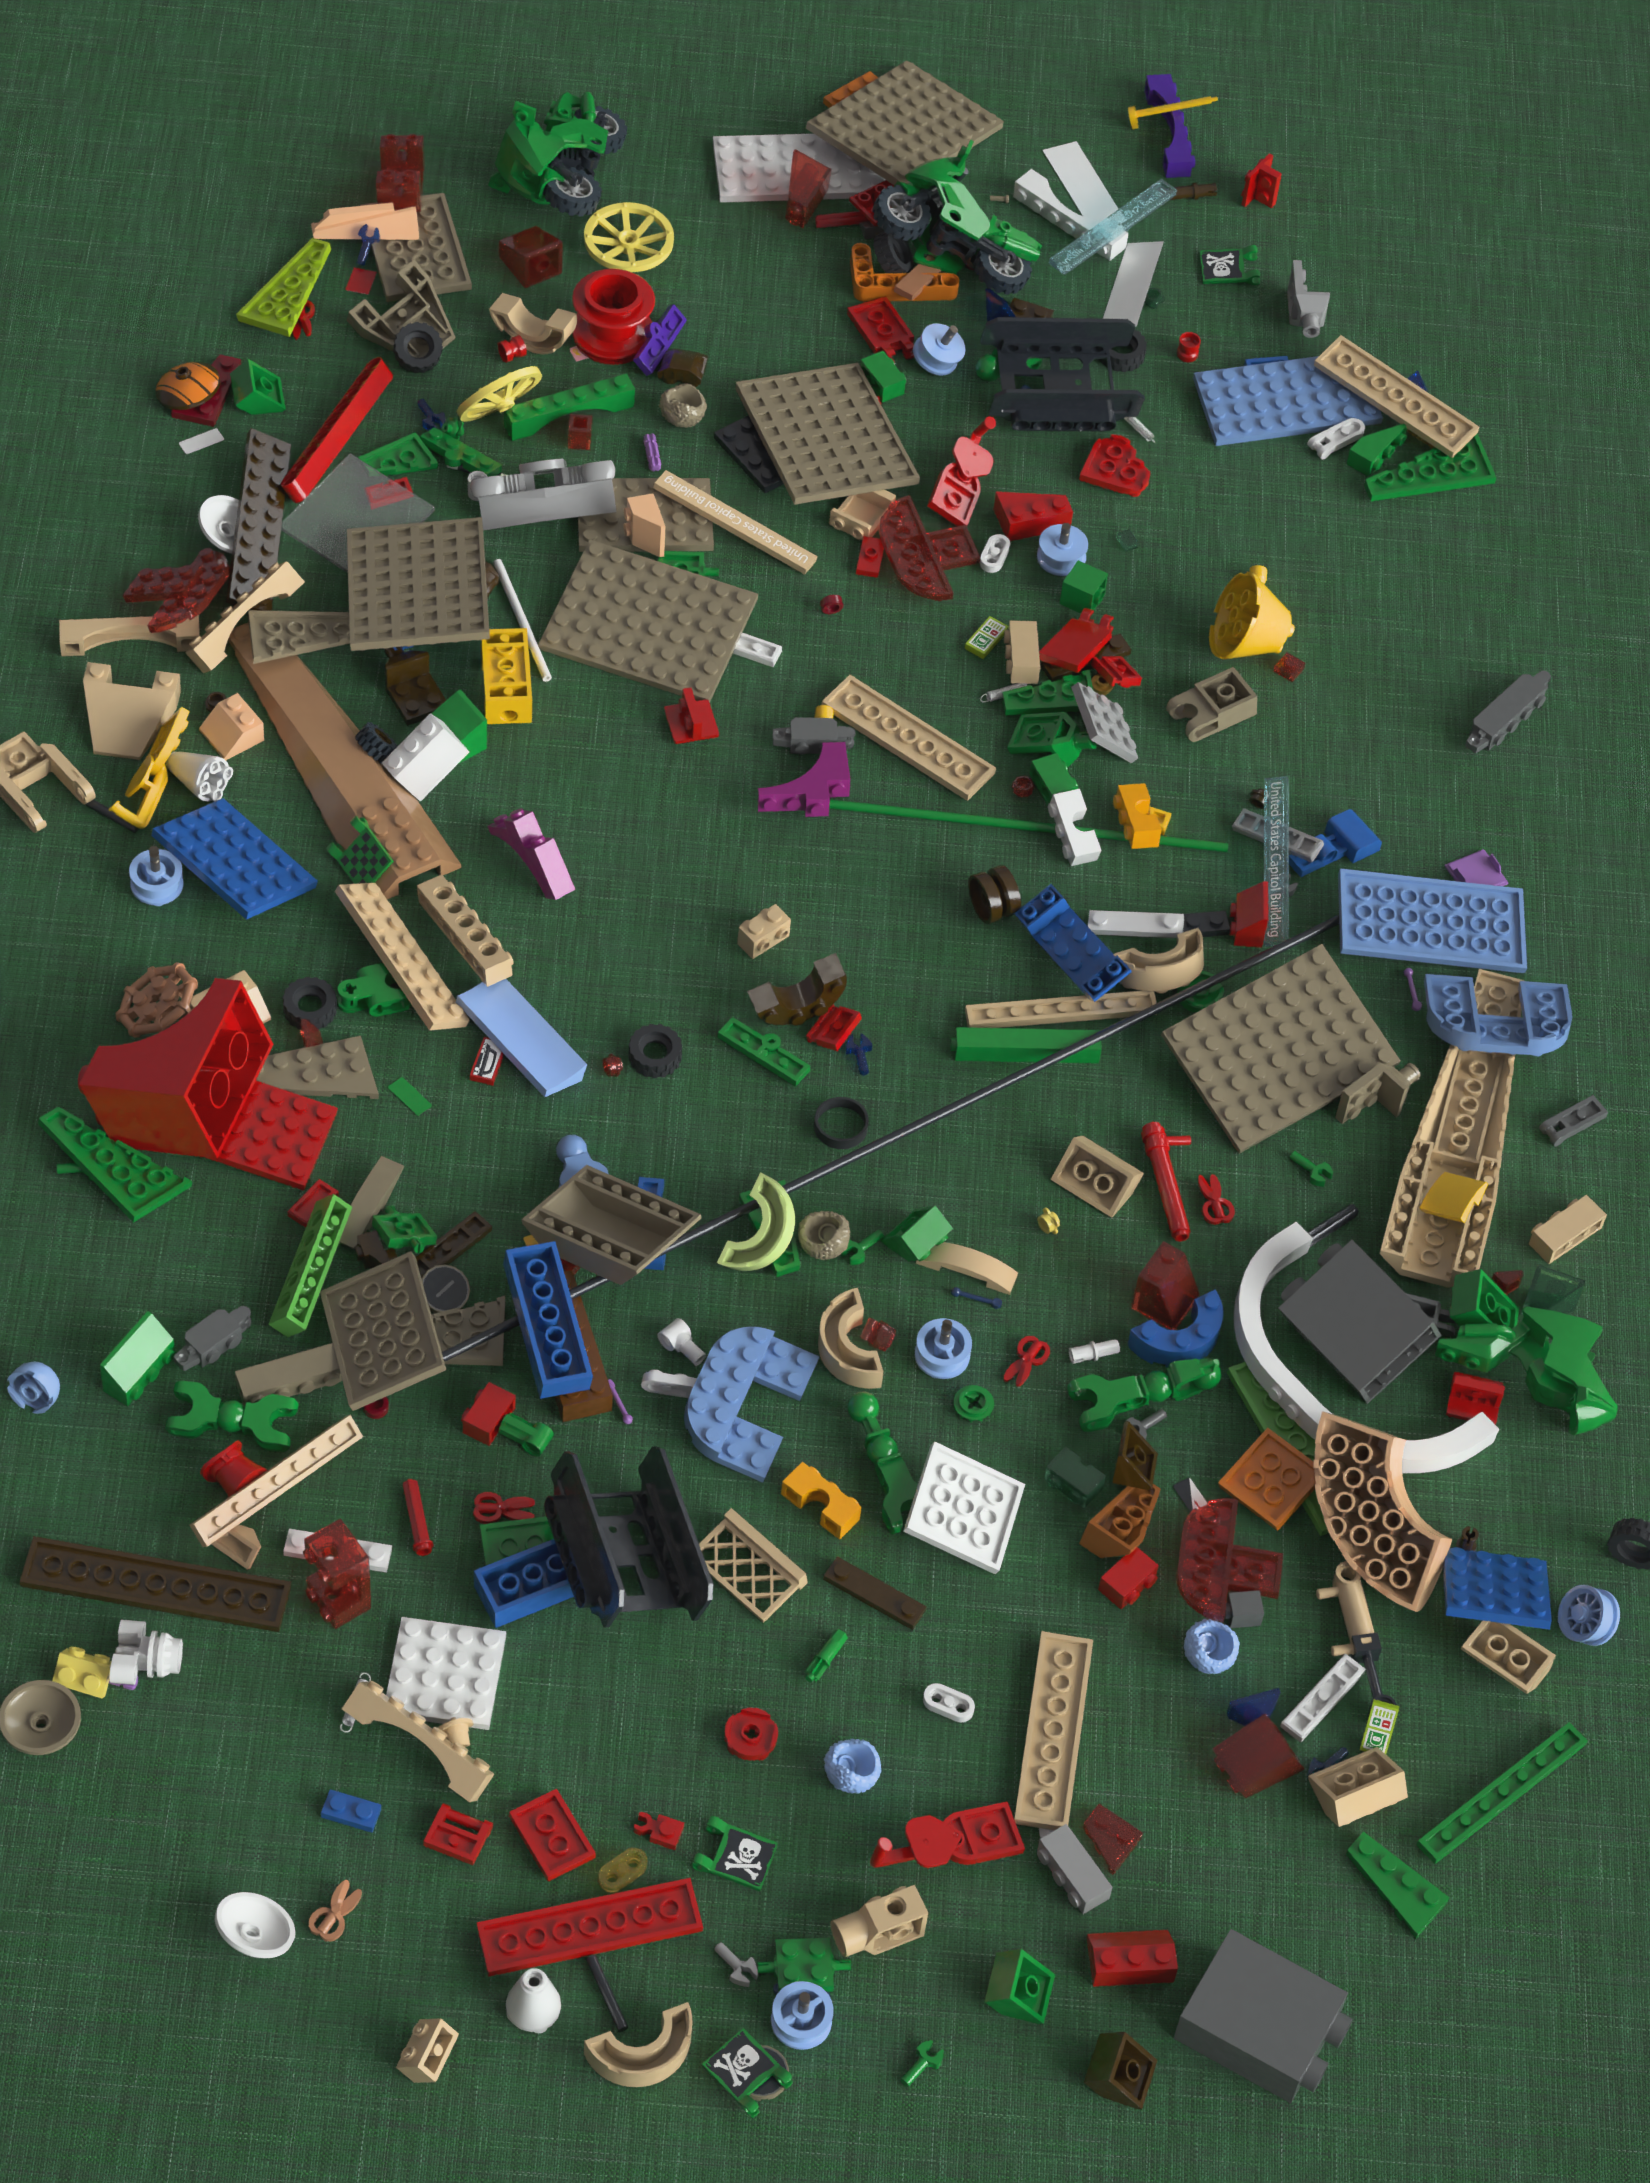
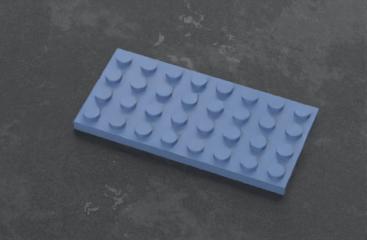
M1319 356L1196 372L1193 376L1216 446L1323 432L1350 418L1361 420L1365 426L1381 424L1383 417L1378 408L1316 368L1314 362Z
M1349 869L1339 870L1341 954L1525 973L1527 970L1523 889Z

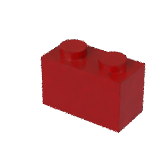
M489 1382L484 1390L480 1389L474 1399L475 1403L471 1409L467 1408L461 1418L463 1433L488 1446L491 1445L498 1435L503 1418L506 1414L513 1413L516 1404V1395Z
M1137 1547L1130 1554L1120 1559L1101 1577L1098 1590L1122 1610L1128 1603L1132 1605L1139 1598L1140 1592L1145 1587L1149 1589L1154 1585L1158 1578L1156 1574L1159 1565Z

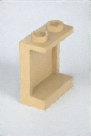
M884 489L850 495L838 509L833 508L830 511L829 524L837 530H842L852 535L856 539L863 540V536L873 537L894 511L896 495Z

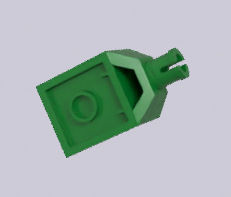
M1066 712L1022 714L1007 748L1010 754L1057 753L1061 761H1064L1068 768L1079 757L1082 749H1096L1098 744L1090 740L1088 732H1081L1077 724Z

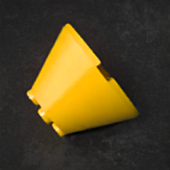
M1248 571L1245 574L1239 573L1224 588L1214 609L1217 616L1215 625H1210V648L1212 653L1220 659H1232L1267 653L1279 654L1287 637H1291L1295 627L1291 624L1290 611L1254 573Z

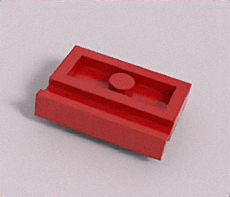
M1102 656L1101 660L1093 657L1091 665L1111 686H1115V683L1124 688L1140 686L1142 677L1122 656Z
M833 1004L825 1014L821 1015L806 1035L807 1041L809 1043L813 1041L818 1046L838 1051L862 1019L860 1012L842 1006L838 1008Z

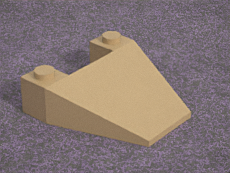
M88 662L83 684L94 754L140 760L157 737L162 724L177 709L181 694L180 674L156 671L152 689L112 684L111 665Z

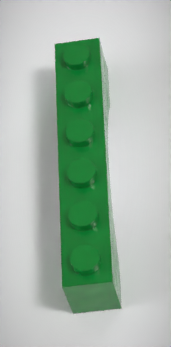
M623 374L515 404L512 408L504 411V427L511 440L514 441L532 436L549 422L575 411L602 409L618 412L632 408L635 403V388L628 375Z

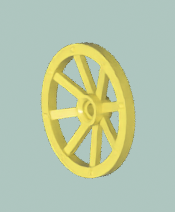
M624 202L603 207L589 218L584 229V244L589 255L596 262L609 269L640 272L654 268L670 255L674 243V232L669 220L656 209L639 203ZM629 213L647 217L636 231L630 229ZM622 214L624 230L619 232L605 218ZM653 221L664 231L641 237ZM600 224L616 239L594 236L592 233L594 228ZM666 239L660 251L643 246ZM594 243L616 247L603 254ZM637 251L651 257L636 261L634 253ZM622 252L628 256V261L613 259V257Z
M530 366L512 373L509 372L485 387L479 388L476 393L460 404L457 409L460 420L463 422L473 421L493 412L499 411L501 413L512 408L515 405L514 401L525 395L539 383L542 374L538 367ZM520 380L519 383L513 388L514 382ZM504 387V389H502V390L496 392L495 394L493 393V392L497 391L498 389ZM484 398L491 401L485 403H478Z

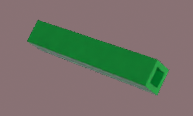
M956 1027L955 1037L950 1039V1051H955V1061L1037 1062L1100 1030ZM1101 1041L1057 1063H1099L1102 1050Z

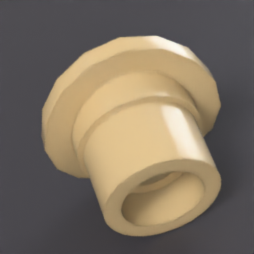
M452 1717L450 1718L451 1721L437 1727L447 1734L446 1739L451 1743L457 1742L464 1747L470 1746L468 1731L469 1727L474 1725L473 1720Z

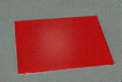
M354 267L345 290L368 295L377 272Z

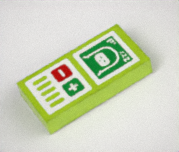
M989 616L965 643V649L984 659L1004 637V631L1008 630L1009 626Z
M1373 1699L1360 1746L1361 1751L1366 1752L1378 1747L1383 1753H1387L1399 1706Z

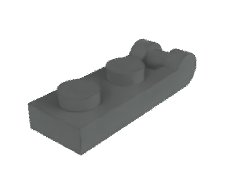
M1592 1095L1544 1121L1539 1129L1544 1135L1547 1134L1550 1137L1549 1141L1556 1147L1567 1138L1606 1118L1608 1111ZM1557 1126L1561 1128V1130L1558 1132L1555 1129V1127Z

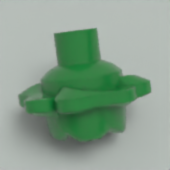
M458 416L454 418L448 417L447 422L442 425V431L460 440V437L464 434V422L460 421Z

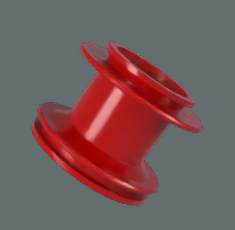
M603 269L586 275L576 284L572 295L573 306L577 312V325L572 335L577 348L589 359L603 364L616 365L633 361L647 339L644 328L652 323L649 315L652 313L655 305V296L651 286L639 275L622 269Z

